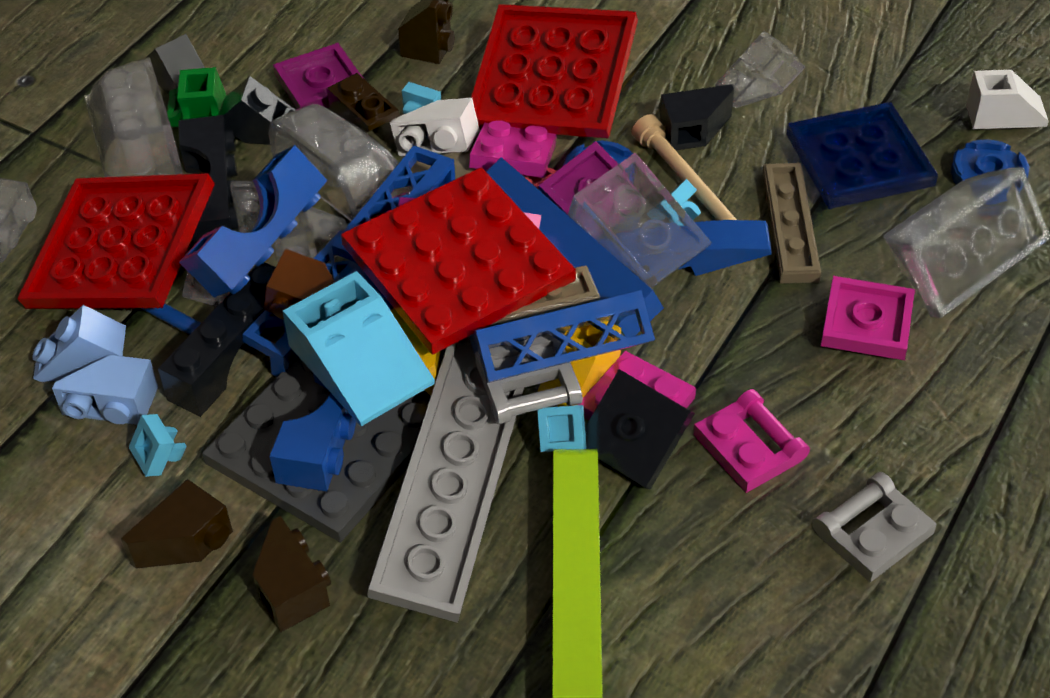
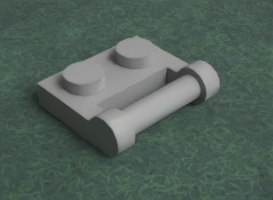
M547 334L535 337L529 350L545 359L553 357L562 342ZM527 340L519 341L518 343L524 346ZM507 344L490 348L495 371L512 367L520 354L519 351ZM479 351L475 352V362L497 424L510 422L512 416L563 403L572 406L583 401L581 388L571 363L487 383ZM524 356L520 365L533 362L534 360ZM559 379L561 384L559 387L508 400L504 393Z
M877 472L866 481V487L832 512L825 511L812 521L817 535L870 583L933 535L937 524L895 488L891 478L883 472ZM876 501L885 507L850 535L841 529V527Z

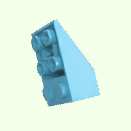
M357 271L283 310L289 346L360 426L365 425L435 384V379L383 298Z

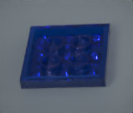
M892 102L788 123L786 135L828 209L936 186L937 172Z

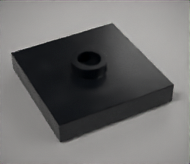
M619 369L585 426L587 449H598V459L651 490L695 413Z

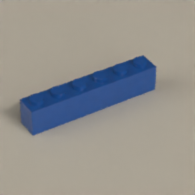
M502 157L486 171L523 212L541 215L539 230L574 268L587 265L600 295V300L642 290L650 321L664 309L653 289ZM636 314L617 318L615 325L621 327V334L629 338L636 336L640 332Z

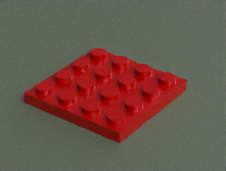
M499 4L471 96L479 129H482L484 123L505 121L511 127L525 129L528 126L544 127L547 129V133L556 135L609 138L638 23L636 11Z
M482 167L341 234L343 247L432 355L472 335L475 330L483 329L505 318L506 315L521 307L530 305L547 296L548 293L559 287H564L576 281V269Z
M208 173L76 178L17 299L25 309L80 308L82 305L89 308H163L181 266L179 261L186 254L215 185L214 181Z

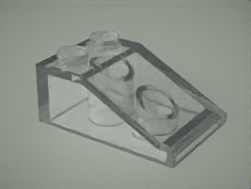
M636 153L575 194L568 213L571 219L651 289L708 248L712 243Z

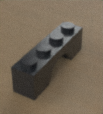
M223 115L179 120V146L186 173H208L215 183L189 244L188 251L204 234L218 227L224 226L233 231L241 229L238 206H233V203L239 202L238 185L236 179L231 180V177L238 176L235 154H230V152L236 151L233 129L226 130Z
M266 262L255 266L248 273L250 276L248 283L233 295L229 293L158 368L167 401L201 417L226 390L230 367L238 350L244 343L242 334L265 311L266 286L276 268L275 266ZM283 326L266 328V330L277 334Z

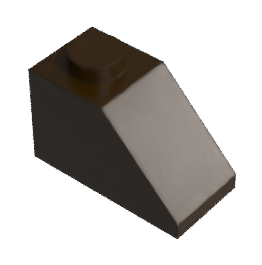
M187 479L121 538L130 564L138 569L201 562L213 550H217L224 545L233 529L226 505Z

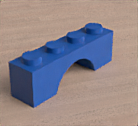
M295 145L276 154L253 179L260 202L259 216L253 229L249 233H241L224 226L218 227L204 234L179 263L213 297L230 292L232 295L237 293L250 280V276L247 274L254 265H261L273 254L274 249L271 245L278 237L280 239L284 238L297 226L296 216L301 211L306 212L318 202L321 197L318 191L328 180Z
M313 373L314 381L319 385L323 386L324 388H326L324 384ZM331 392L323 405L311 414L298 419L283 421L269 456L277 484L327 492L333 475H339L344 458L343 446L345 440L352 439L356 420Z

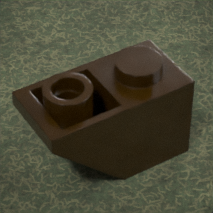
M421 0L410 8L398 28L401 57L440 65L447 51L450 52L455 42V32L451 31L450 24L453 4L449 0Z
M358 73L327 88L331 121L351 140L400 116L399 110Z
M281 516L273 519L252 575L259 600L279 631L283 632L330 606L326 587L331 585V580L323 564L319 560L312 562L306 554L309 552V548L299 529L290 530Z

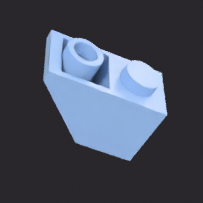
M82 305L71 317H64L50 337L47 339L42 338L36 345L32 357L36 361L33 379L39 382L58 381L108 355L123 356L126 325Z
M108 355L56 381L52 390L60 411L64 416L74 419L104 420L114 424L127 423L138 425L141 415L148 414L159 386L151 360Z

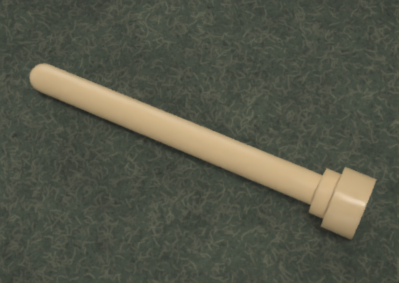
M652 114L641 117L632 128V135L643 147L654 148L682 181L687 179L697 189L694 195L716 220H737L665 139V127L657 117Z

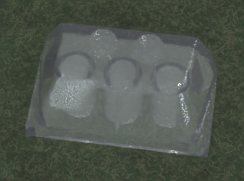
M150 57L106 71L92 86L91 93L84 95L105 177L183 174L173 132Z
M310 104L270 121L269 139L272 156L274 157L276 154L295 145L328 180L318 191L321 196L320 198L350 221L355 218L399 164L394 156L368 133L321 105ZM411 186L394 189L391 193L392 198L409 195L412 191Z
M1023 167L992 171L967 178L883 235L899 268L913 289H915V292L922 297L930 317L942 318L1050 239L1049 232Z

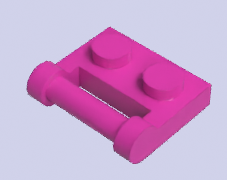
M754 389L747 390L736 402L695 423L693 433L745 493L799 464L810 452V447L800 437L794 438L763 405L764 399ZM751 416L782 450L774 454L743 420Z

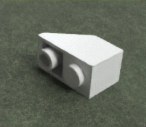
M1012 70L974 71L966 102L973 129L1047 127L1049 121L1040 96Z
M472 98L437 100L392 119L390 122L399 156H405L413 145L437 154L468 152L480 131Z

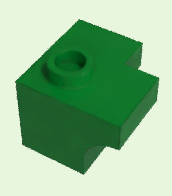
M216 67L180 70L178 88L170 90L167 120L170 127H179V120L217 116L226 97V92Z

